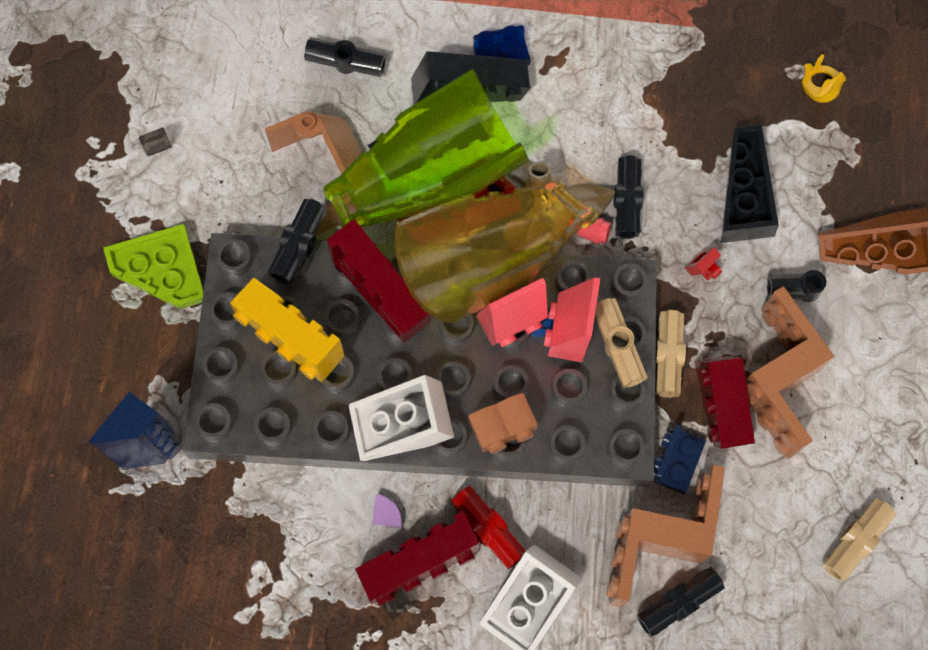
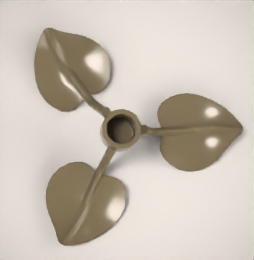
M499 153L495 159L494 167L515 186L516 193L520 192L524 187L530 188L533 191L531 219L529 220L525 217L513 218L505 224L503 229V239L510 250L515 253L526 254L535 252L548 241L549 226L545 222L536 221L538 195L547 193L551 185H553L563 203L570 204V212L580 218L599 216L605 211L615 196V190L593 184L573 185L566 190L565 196L557 183L556 176H551L549 164L545 162L532 163L525 159L507 157Z

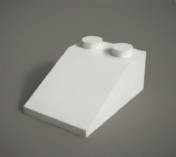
M427 375L420 376L349 404L360 461L421 449L454 438L442 382Z
M534 544L525 552L479 624L514 650H535L583 578Z

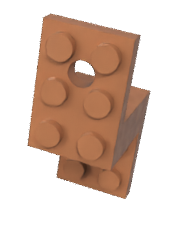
M783 286L772 294L761 309L766 324L773 327L779 335L781 345L789 351L753 372L746 379L749 405L757 414L759 425L765 431L768 430L774 438L773 443L778 452L782 455L785 454L790 459L813 440L782 398V395L819 373L835 356Z
M712 465L707 472H703L702 478L697 479L694 494L699 496L697 507L693 506L690 520L632 508L627 515H623L622 520H619L616 538H621L620 545H618L617 549H614L611 567H616L615 575L612 576V579L609 578L606 596L611 597L609 605L622 607L629 602L638 551L699 564L712 556L725 467Z

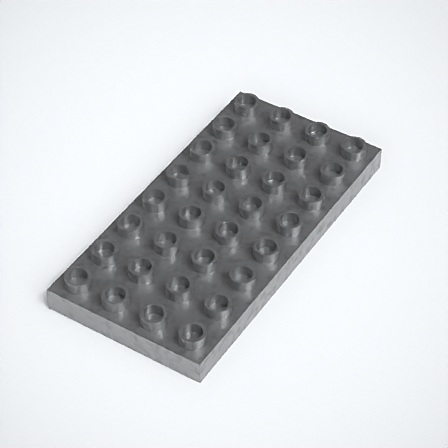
M211 233L183 443V453L189 459L649 487L654 481L657 260L545 253L519 254L512 251L374 243L381 253L389 259L398 274L410 283L414 294L418 298L422 297L431 308V323L406 343H403L331 261L327 240L316 239L310 256L303 259L292 284H284L276 281L268 274V270L280 248L279 242L281 237ZM253 277L278 294L284 300V307H287L289 304L293 305L305 316L308 324L314 320L323 327L322 330L329 337L334 334L341 340L345 357L322 383L315 377L313 380L307 378L299 370L300 365L293 359L290 362L286 361L276 351L278 347L271 341L265 344L255 335L256 329L249 324L246 327L233 317L235 312L230 302ZM594 277L600 278L597 303L607 298H616L627 328L634 335V345L648 378L638 385L629 388L622 387L611 357L605 352V342L595 317L592 336L583 361L577 362L548 357L549 347L544 346L545 336L532 337V333L527 335L525 330L515 334L517 340L504 347H501L500 343L491 346L476 315L489 304L541 278L546 283L547 309H550L551 302H557L559 292ZM620 338L612 339L615 346L620 348L626 346L624 340ZM423 375L442 382L454 438L421 449L360 461L349 404ZM524 393L538 424L537 430L533 432L534 436L523 442H518L517 439L506 443L507 447L494 454H490L489 451L482 453L468 421V415L514 395Z

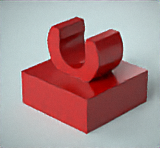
M715 247L702 250L685 269L691 276L702 274L707 281L711 278L716 279L722 273V270L714 262L722 255Z

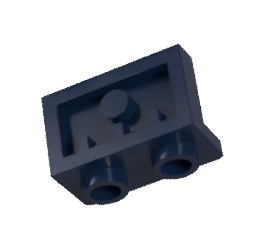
M676 424L672 431L667 429L661 445L665 447L662 457L657 455L654 460L655 475L653 482L685 495L706 441L682 431V426Z

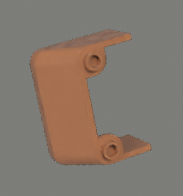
M303 112L265 128L272 152L305 138L310 139L322 134L343 176L328 186L327 195L331 205L326 206L327 213L316 235L376 210L381 205V189L345 119L315 112Z

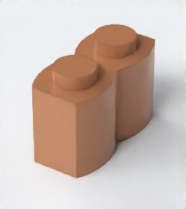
M524 393L514 395L468 415V421L482 453L489 451L490 454L500 452L507 447V442L515 439L518 442L526 441L534 436L533 432L538 427Z

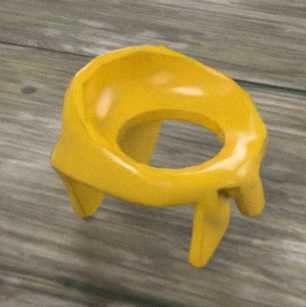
M823 54L818 57L814 66L810 63L804 65L805 75L802 80L805 93L812 100L820 103L834 100L839 95L842 84L846 81L843 72H838L830 66L821 65L825 57ZM817 73H826L832 78L825 80L822 87L814 85L811 80L812 76Z

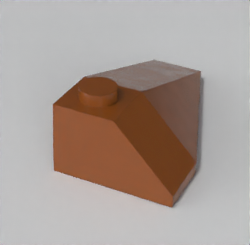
M926 208L900 211L818 233L820 261L851 266L858 264L870 266L871 269L876 270L883 268L895 270L901 274L928 272V211Z

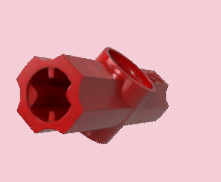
M470 485L451 500V504L458 513L464 511L479 542L485 547L488 546L507 570L521 560L526 552L525 548L509 532L506 522L493 508L490 509Z

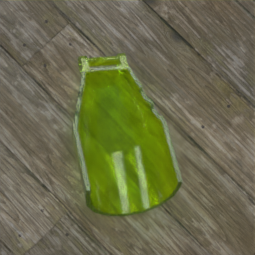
M471 69L401 112L394 119L396 123L386 134L382 132L376 138L378 142L367 153L363 151L339 177L326 184L322 191L326 199L330 200L341 220V228L353 219L363 228L366 225L371 226L457 206L528 163L529 158L521 142L516 144L474 70ZM346 192H348L357 209L353 214H350L341 197Z

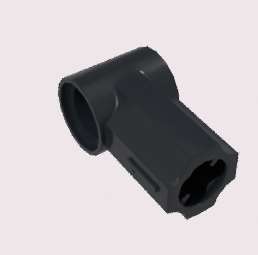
M809 270L804 274L768 275L767 296L770 298L775 291L784 286L792 299L813 302L818 299L825 289L826 277L818 270ZM805 283H813L817 290H810Z

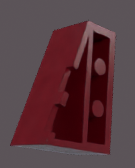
M722 356L694 361L702 393L703 406L709 424L707 426L709 441L713 442V445L720 449L755 444L743 358Z

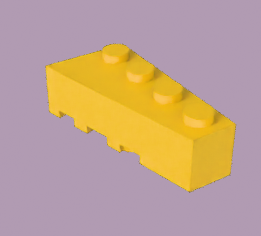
M254 277L230 302L235 312L233 317L245 327L248 324L256 329L254 333L265 344L271 341L278 347L276 350L278 354L288 362L292 359L300 365L299 370L310 380H313L315 377L322 383L345 357L341 340L334 334L329 337L322 330L323 327L314 320L308 324L305 316L293 305L289 304L287 307H284V300Z

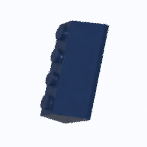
M131 392L124 397L89 440L91 444L123 470L165 464L168 459L171 460L177 455L181 448L180 444L183 441L157 411Z

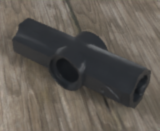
M310 37L307 39L304 59L305 61L336 67L343 74H349L354 71L381 77L385 68L386 54L355 47L348 40H341L335 43ZM342 56H350L346 59L341 58Z
M633 155L618 158L617 184L614 189L613 206L616 208L615 236H619L621 239H632L639 237L640 210L642 209L644 187L641 186L642 164L641 159Z
M311 198L304 199L292 224H288L285 227L279 242L280 248L268 270L269 276L273 277L276 281L292 284L303 259L310 256L316 242V233L327 213V208L319 201Z
M709 567L685 584L682 582L662 595V599L637 614L636 617L643 630L651 638L675 621L679 622L700 608L699 605L724 590L725 586L718 573L712 567Z

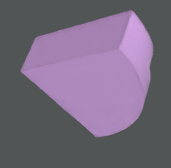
M376 494L372 524L402 528V519L397 506L387 497Z

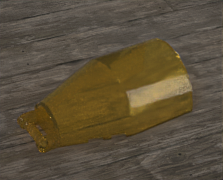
M559 180L547 185L514 189L513 194L499 195L498 191L489 192L488 197L475 198L473 194L464 195L397 222L395 228V254L400 273L411 295L424 311L439 321L455 323L535 282L581 229L596 222L599 217V211L592 206L588 207L566 190V185Z

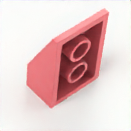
M594 277L559 292L557 302H551L548 319H553L552 330L546 329L544 346L549 347L548 357L577 362L583 361L592 336L600 278Z
M543 278L489 304L476 315L491 346L500 343L501 347H504L517 340L515 334L525 330L528 335L543 327L541 321L548 318L546 283Z

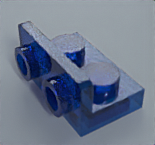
M510 25L501 30L482 31L474 35V55L527 60V65H530L531 59L524 38V26Z

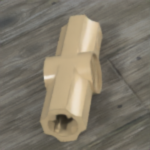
M607 298L599 301L596 304L595 320L605 342V352L611 357L622 387L629 388L647 380L648 377L635 348L634 335L627 328L616 298ZM620 338L624 340L626 346L617 347L613 344L612 339Z
M676 310L661 311L658 318V340H656L655 395L665 398L679 397L681 394V373L686 357V344L683 343L684 314Z
M878 498L873 499L858 520L853 521L840 536V543L822 564L826 572L841 582L845 581L859 562L869 556L880 542L879 536L897 515L893 507Z

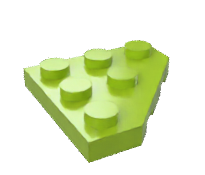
M184 224L103 248L109 271L113 277L178 309L202 303L204 289Z

